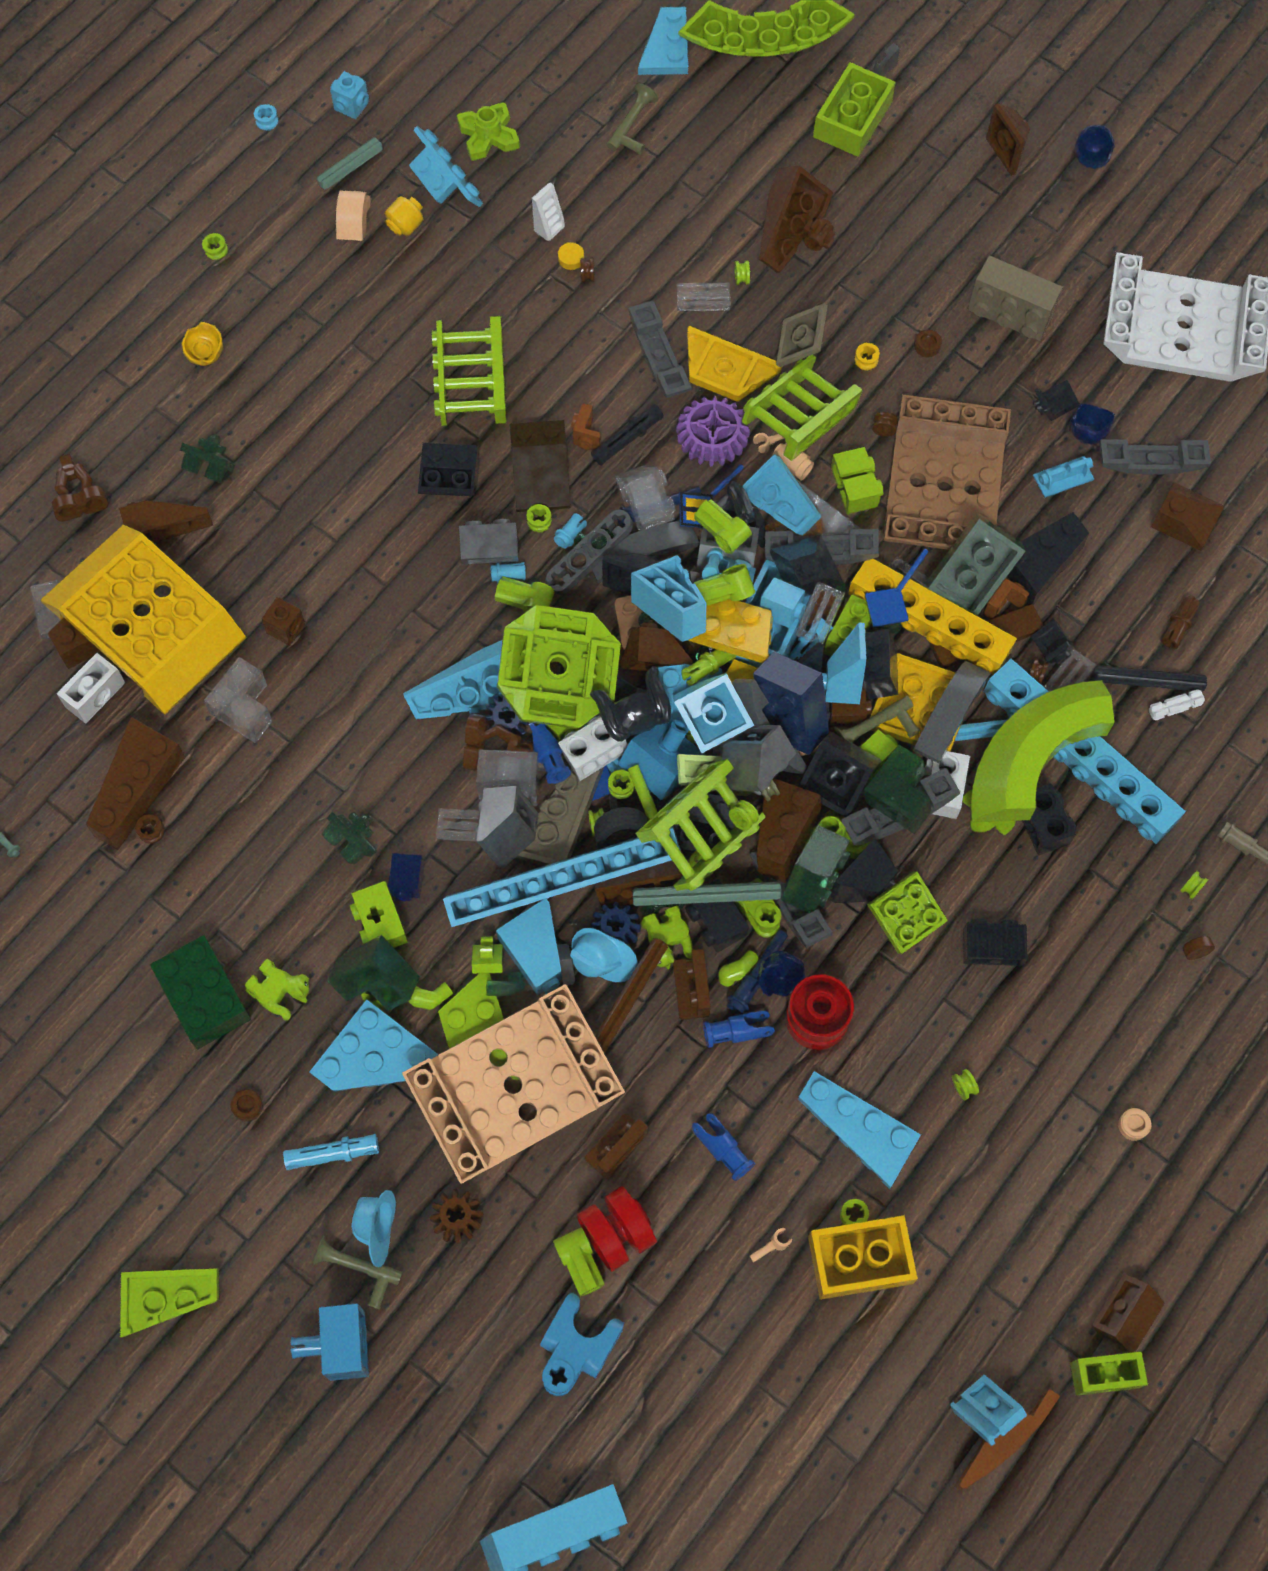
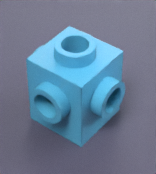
M345 71L338 79L333 81L330 93L334 110L356 120L369 103L366 81L357 75L353 76Z

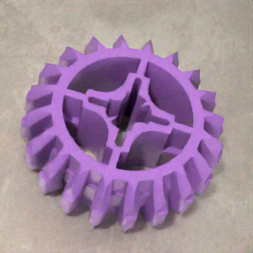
M704 396L701 403L694 400L691 407H685L684 413L680 414L678 418L676 433L677 441L682 445L683 453L689 452L690 460L697 457L700 465L704 461H709L708 463L712 467L716 461L723 466L725 459L733 462L735 455L740 456L743 448H746L748 444L750 429L748 425L746 426L742 423L744 412L743 409L737 410L736 402L728 405L726 397L722 401H717V397L714 396L712 401H708ZM712 425H714V437H712Z

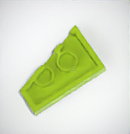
M219 1268L121 1272L120 1338L219 1301Z

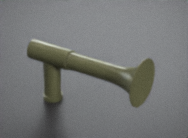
M636 84L637 99L608 141L607 147L612 151H616L621 144L641 155L645 144H641L626 135L644 106L649 102L656 103L658 96L647 85Z
M908 696L852 728L839 729L836 726L834 727L836 735L851 743L864 733L895 717L899 719L909 738L920 732V729L916 727L906 712L914 707Z
M323 1235L312 1265L314 1267L315 1264L320 1262H331L377 1278L367 1306L378 1310L381 1309L380 1306L388 1283L398 1286L403 1273L384 1265L375 1267L372 1262L335 1250L327 1244L325 1235Z

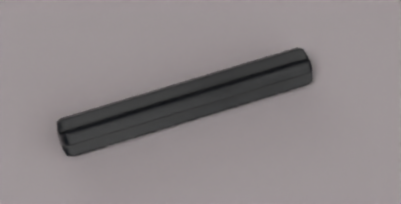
M1099 665L1095 666L1093 671V680H1102L1103 683L1190 691L1198 689L1202 692L1207 687V676L1201 674Z

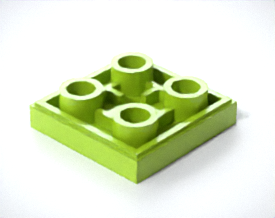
M913 871L867 904L898 954H903L948 921L917 871Z

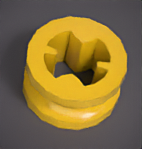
M863 343L858 346L854 359L858 368L867 371L877 366L880 355L877 346L872 343ZM867 353L868 357L872 355V358L870 360H866V357L862 358L863 354Z

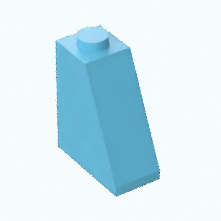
M546 898L496 930L499 942L503 944L504 949L537 996L542 992H545V994L550 993L560 985L559 981L562 980L551 909Z

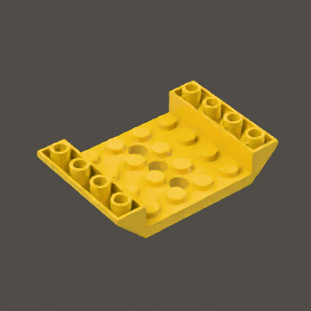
M122 525L41 599V602L60 620L65 618L141 687L144 697L164 715L176 706L246 639L245 634L219 602L143 533L125 525ZM165 585L171 589V592L166 597H159L154 593L155 589L158 586ZM144 604L150 607L149 614L142 617L137 616L134 613L135 607ZM118 624L129 626V632L123 636L114 634L113 629Z

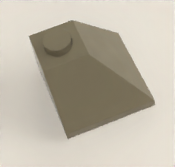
M825 303L783 320L776 362L778 367L821 351L827 305Z

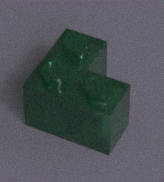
M898 745L864 789L867 804L913 834L917 832L932 812L931 798L914 788L925 775L923 759Z
M818 825L794 866L781 900L808 914L817 910L818 906L824 908L832 893L827 888L832 890L839 876V873L835 871L837 868L843 870L850 857V854L846 852L850 840Z
M380 935L339 957L327 981L346 1001L369 990L389 1011L411 999L420 976L388 941Z

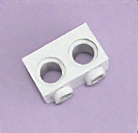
M601 716L593 718L587 726L577 732L568 733L558 743L564 757L580 781L621 757L628 746L626 739L622 742H617L610 736L607 740H599L601 736L609 734ZM580 749L586 750L582 755H574Z
M946 751L940 764L927 758L924 775L930 776L940 771L939 767H948L952 771L950 775L960 791L956 798L932 814L957 819L962 806L970 760L969 755Z

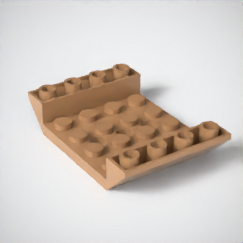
M902 394L884 523V541L950 550L976 513L997 525L1004 447L1009 433L1011 409ZM914 478L921 479L925 485L922 487H915L911 484L910 481ZM946 482L950 484L952 489L943 491L939 489L938 483ZM974 486L978 489L979 493L976 495L968 494L965 491V487Z

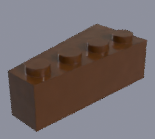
M130 718L86 822V826L94 837L116 850L121 847L136 826L138 819L145 814L185 759L179 744L138 720Z

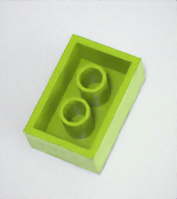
M850 62L816 116L813 137L859 157L892 103L896 82Z

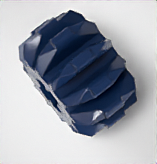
M497 694L493 695L492 699L496 705H486L487 710L493 711V715H486L487 721L494 720L495 722L489 729L499 724L516 735V730L522 735L525 734L527 731L523 724L530 725V722L521 721L516 713L515 717L511 718L512 722H510L509 718H504V712L508 711L506 707H509L510 711L514 710L503 695L502 698Z
M616 901L613 904V909L610 910L604 904L602 906L603 914L600 912L593 914L596 922L591 923L590 928L600 930L628 946V942L637 943L638 937L635 933L641 932V925L636 923L639 918L637 913L629 914V905L620 910L619 903ZM612 924H619V931H612Z

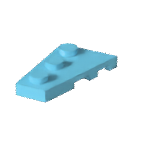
M661 7L638 66V75L688 74L687 39L678 35V31L686 24V7Z
M775 454L742 486L750 502L799 535L803 536L822 517L783 460Z

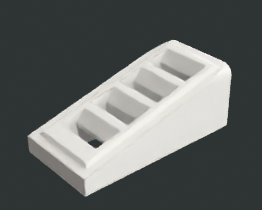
M551 183L543 187L532 198L534 231L547 241H550L565 227L555 187Z

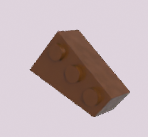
M65 618L48 632L68 669L92 658L96 653H101L94 644ZM118 624L114 627L113 632L118 636L126 635L129 632V626Z
M773 778L772 780L777 786L780 795H772L769 802L764 798L762 812L766 818L761 821L757 848L758 872L786 883L822 814L821 795Z

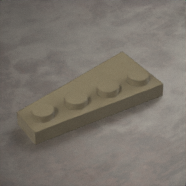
M568 766L571 770V775L566 780L555 785L556 789L553 794L540 807L535 840L516 859L545 866L571 858L604 767L580 781L571 766Z

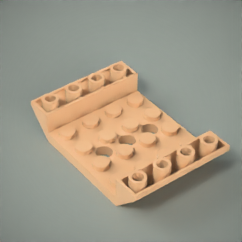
M566 984L542 996L532 1005L432 1059L428 1058L402 1072L460 1184L487 1171L625 1093ZM497 1049L504 1051L507 1055V1062L500 1067L492 1065L489 1060L491 1052ZM511 1076L519 1078L522 1083L521 1090L515 1094L508 1093L504 1088L505 1080ZM529 1103L536 1108V1116L533 1120L524 1121L520 1118L519 1108L523 1104Z

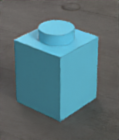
M774 577L761 596L760 607L771 610L774 622L790 628L795 619L800 620L805 612L806 604L803 603L805 590Z

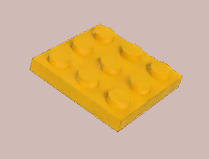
M897 653L899 695L878 698L870 717L908 696L914 707L906 712L916 727L920 729V732L909 738L907 731L897 717L889 721L887 720L871 729V731L876 732L879 729L884 734H889L897 740L916 745L929 717L956 672ZM959 726V728L957 729V731H956V733H955V735H954V737H953V741H952L951 745L949 746V748H948V750H947V751H949V752H951V750H952V747H953V745H954L955 739H956L957 734H958V732H959L960 726Z

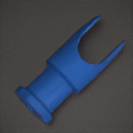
M530 723L533 735V751L538 762L542 763L545 768L547 782L549 784H557L566 780L571 775V770L565 765L561 757L562 750L557 739L546 728L545 724L534 726L535 723Z
M762 1010L729 1016L727 1020L714 1023L704 1021L703 1031L707 1047L711 1048L714 1044L732 1041V1043L771 1036L775 1031L772 1026L760 1028L750 1026V1024L768 1019L770 1016L769 1012Z
M709 1113L706 1115V1120L717 1136L708 1134L698 1123L692 1124V1130L717 1161H722L732 1173L731 1178L737 1181L749 1172L755 1163L753 1160L746 1158L737 1147L738 1142L716 1116Z

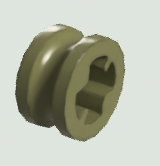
M771 780L770 785L766 789L760 791L767 802L771 800L772 795H780L773 780Z

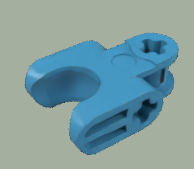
M573 1292L565 1298L540 1343L542 1348L553 1353L543 1370L542 1379L546 1391L554 1396L568 1394L582 1371L596 1379L619 1339L624 1326L623 1321L612 1319L607 1323L601 1334L592 1338L580 1335L574 1328V1319L579 1311L580 1298ZM560 1370L564 1371L566 1383L559 1382L557 1386L553 1385V1378L550 1375L552 1373L558 1374Z

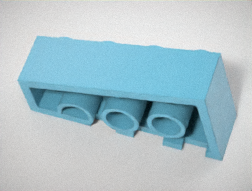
M612 1484L493 1532L480 1540L490 1571H529L528 1565L540 1561L542 1567L560 1559L558 1553L569 1548L571 1553L574 1554L590 1547L589 1540L600 1536L603 1542L620 1535L619 1527L628 1522L615 1487Z

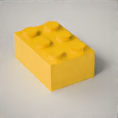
M905 1215L811 1230L808 1235L820 1300L912 1285L918 1279Z

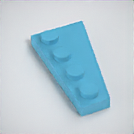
M815 1071L798 1098L822 1124L835 1133L839 1140L861 1159V1162L869 1170H872L882 1180L885 1186L889 1189L892 1187L921 1134Z

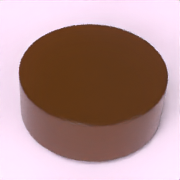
M933 330L919 332L915 338V351L923 357L937 355L942 344L941 336Z
M1201 936L1187 942L1182 949L1188 960H1195L1210 954L1215 949V946L1210 937Z
M251 1089L238 1091L231 1100V1110L241 1121L255 1120L262 1112V1099L258 1093Z

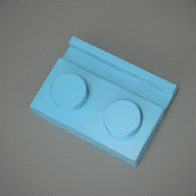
M983 1375L961 1394V1400L950 1404L954 1413L991 1446L995 1444L994 1439L1000 1434L1004 1436L1027 1416L1024 1408L986 1375Z

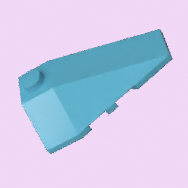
M502 640L480 649L405 692L404 697L415 719L450 716L451 713L468 711L469 714L479 713V710H487V704L496 705L492 696L497 694L502 698V693L497 688Z

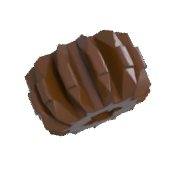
M453 1189L452 1199H448L447 1195L442 1193L440 1197L444 1204L441 1205L435 1202L432 1204V1208L439 1212L430 1215V1221L438 1223L433 1230L435 1234L445 1231L443 1234L445 1242H448L454 1234L456 1244H461V1234L463 1233L471 1240L473 1235L469 1229L480 1230L482 1227L474 1219L484 1217V1213L481 1210H475L480 1205L478 1199L468 1202L471 1195L469 1191H465L460 1199L458 1190ZM458 1210H462L463 1220L457 1219L455 1223H452L451 1212L456 1214Z

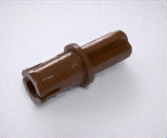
M1189 595L1185 597L1177 613L1171 616V624L1161 640L1165 646L1170 648L1173 642L1172 649H1177L1186 630L1192 627L1191 621L1200 605V601L1194 596Z

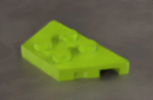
M479 973L438 1011L449 1049L504 1020L490 973ZM497 1049L491 1052L489 1060L492 1065L500 1067L507 1062V1055L504 1051ZM511 1076L513 1080H519V1078Z

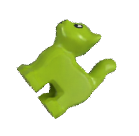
M678 906L666 909V914L659 917L665 923H660L656 914L643 918L641 926L648 933L649 943L654 938H658L668 946L682 944L684 955L691 959V952L693 950L689 928L681 918ZM669 947L657 965L660 968L666 967L670 969L671 963H674L673 953Z
M266 959L259 967V970L263 972L262 974L266 976V979L259 983L258 978L252 975L245 984V991L257 999L262 1007L273 1014L282 1016L283 1020L288 1021L291 1018V1012L288 1008L279 1004L287 992L292 998L307 1003L306 996L310 991L308 985L309 978L305 974L292 976L286 971L278 969L272 961Z

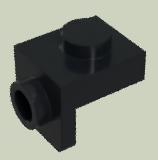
M1068 380L1045 392H1042L1040 388L1035 390L1038 399L1034 402L1041 415L1046 413L1051 421L1081 406Z
M1054 619L1031 636L1044 654V659L1050 664L1064 662L1072 655L1070 651L1075 648L1074 644Z

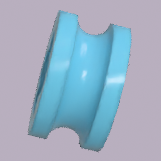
M264 104L254 110V117L258 128L271 130L276 127L278 117L274 106Z

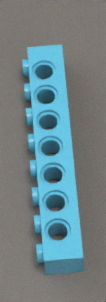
M1010 659L988 680L983 692L992 704L999 705L1007 712L1010 718L1030 701L1049 691L1014 660ZM1016 692L1020 694L1022 699L1014 698L1011 693ZM1100 736L1069 744L1058 751L1053 757L1058 762L1065 763L1078 780L1086 782L1091 786L1098 798L1108 801L1122 819L1129 820L1138 828L1139 833L1145 839L1152 840L1155 844L1180 821L1186 812ZM1075 749L1084 750L1087 756L1077 754ZM1097 768L1105 769L1109 775L1100 774ZM1119 787L1127 788L1131 795L1123 794ZM1141 807H1148L1149 809H1151L1153 814L1149 815L1144 813Z
M673 826L669 829L671 831L669 835L681 851ZM637 837L450 894L444 897L443 901L451 927H455L668 862L672 859L660 842L653 840L642 843Z

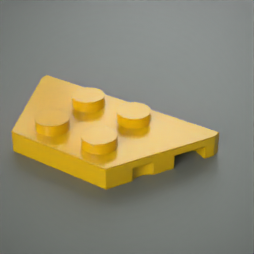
M689 326L687 329L689 382L739 402L782 371L783 366L778 367L776 360Z
M731 599L706 606V632L688 641L763 663L769 657V645H771L770 630L773 625L771 610L741 601H731Z

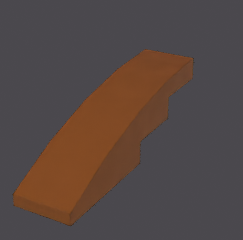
M1051 1389L1043 1391L1031 1413L1026 1412L1027 1416L1004 1436L1000 1434L996 1437L993 1446L983 1439L954 1487L958 1490L966 1489L994 1471L1014 1454L1042 1424L1060 1398V1395Z

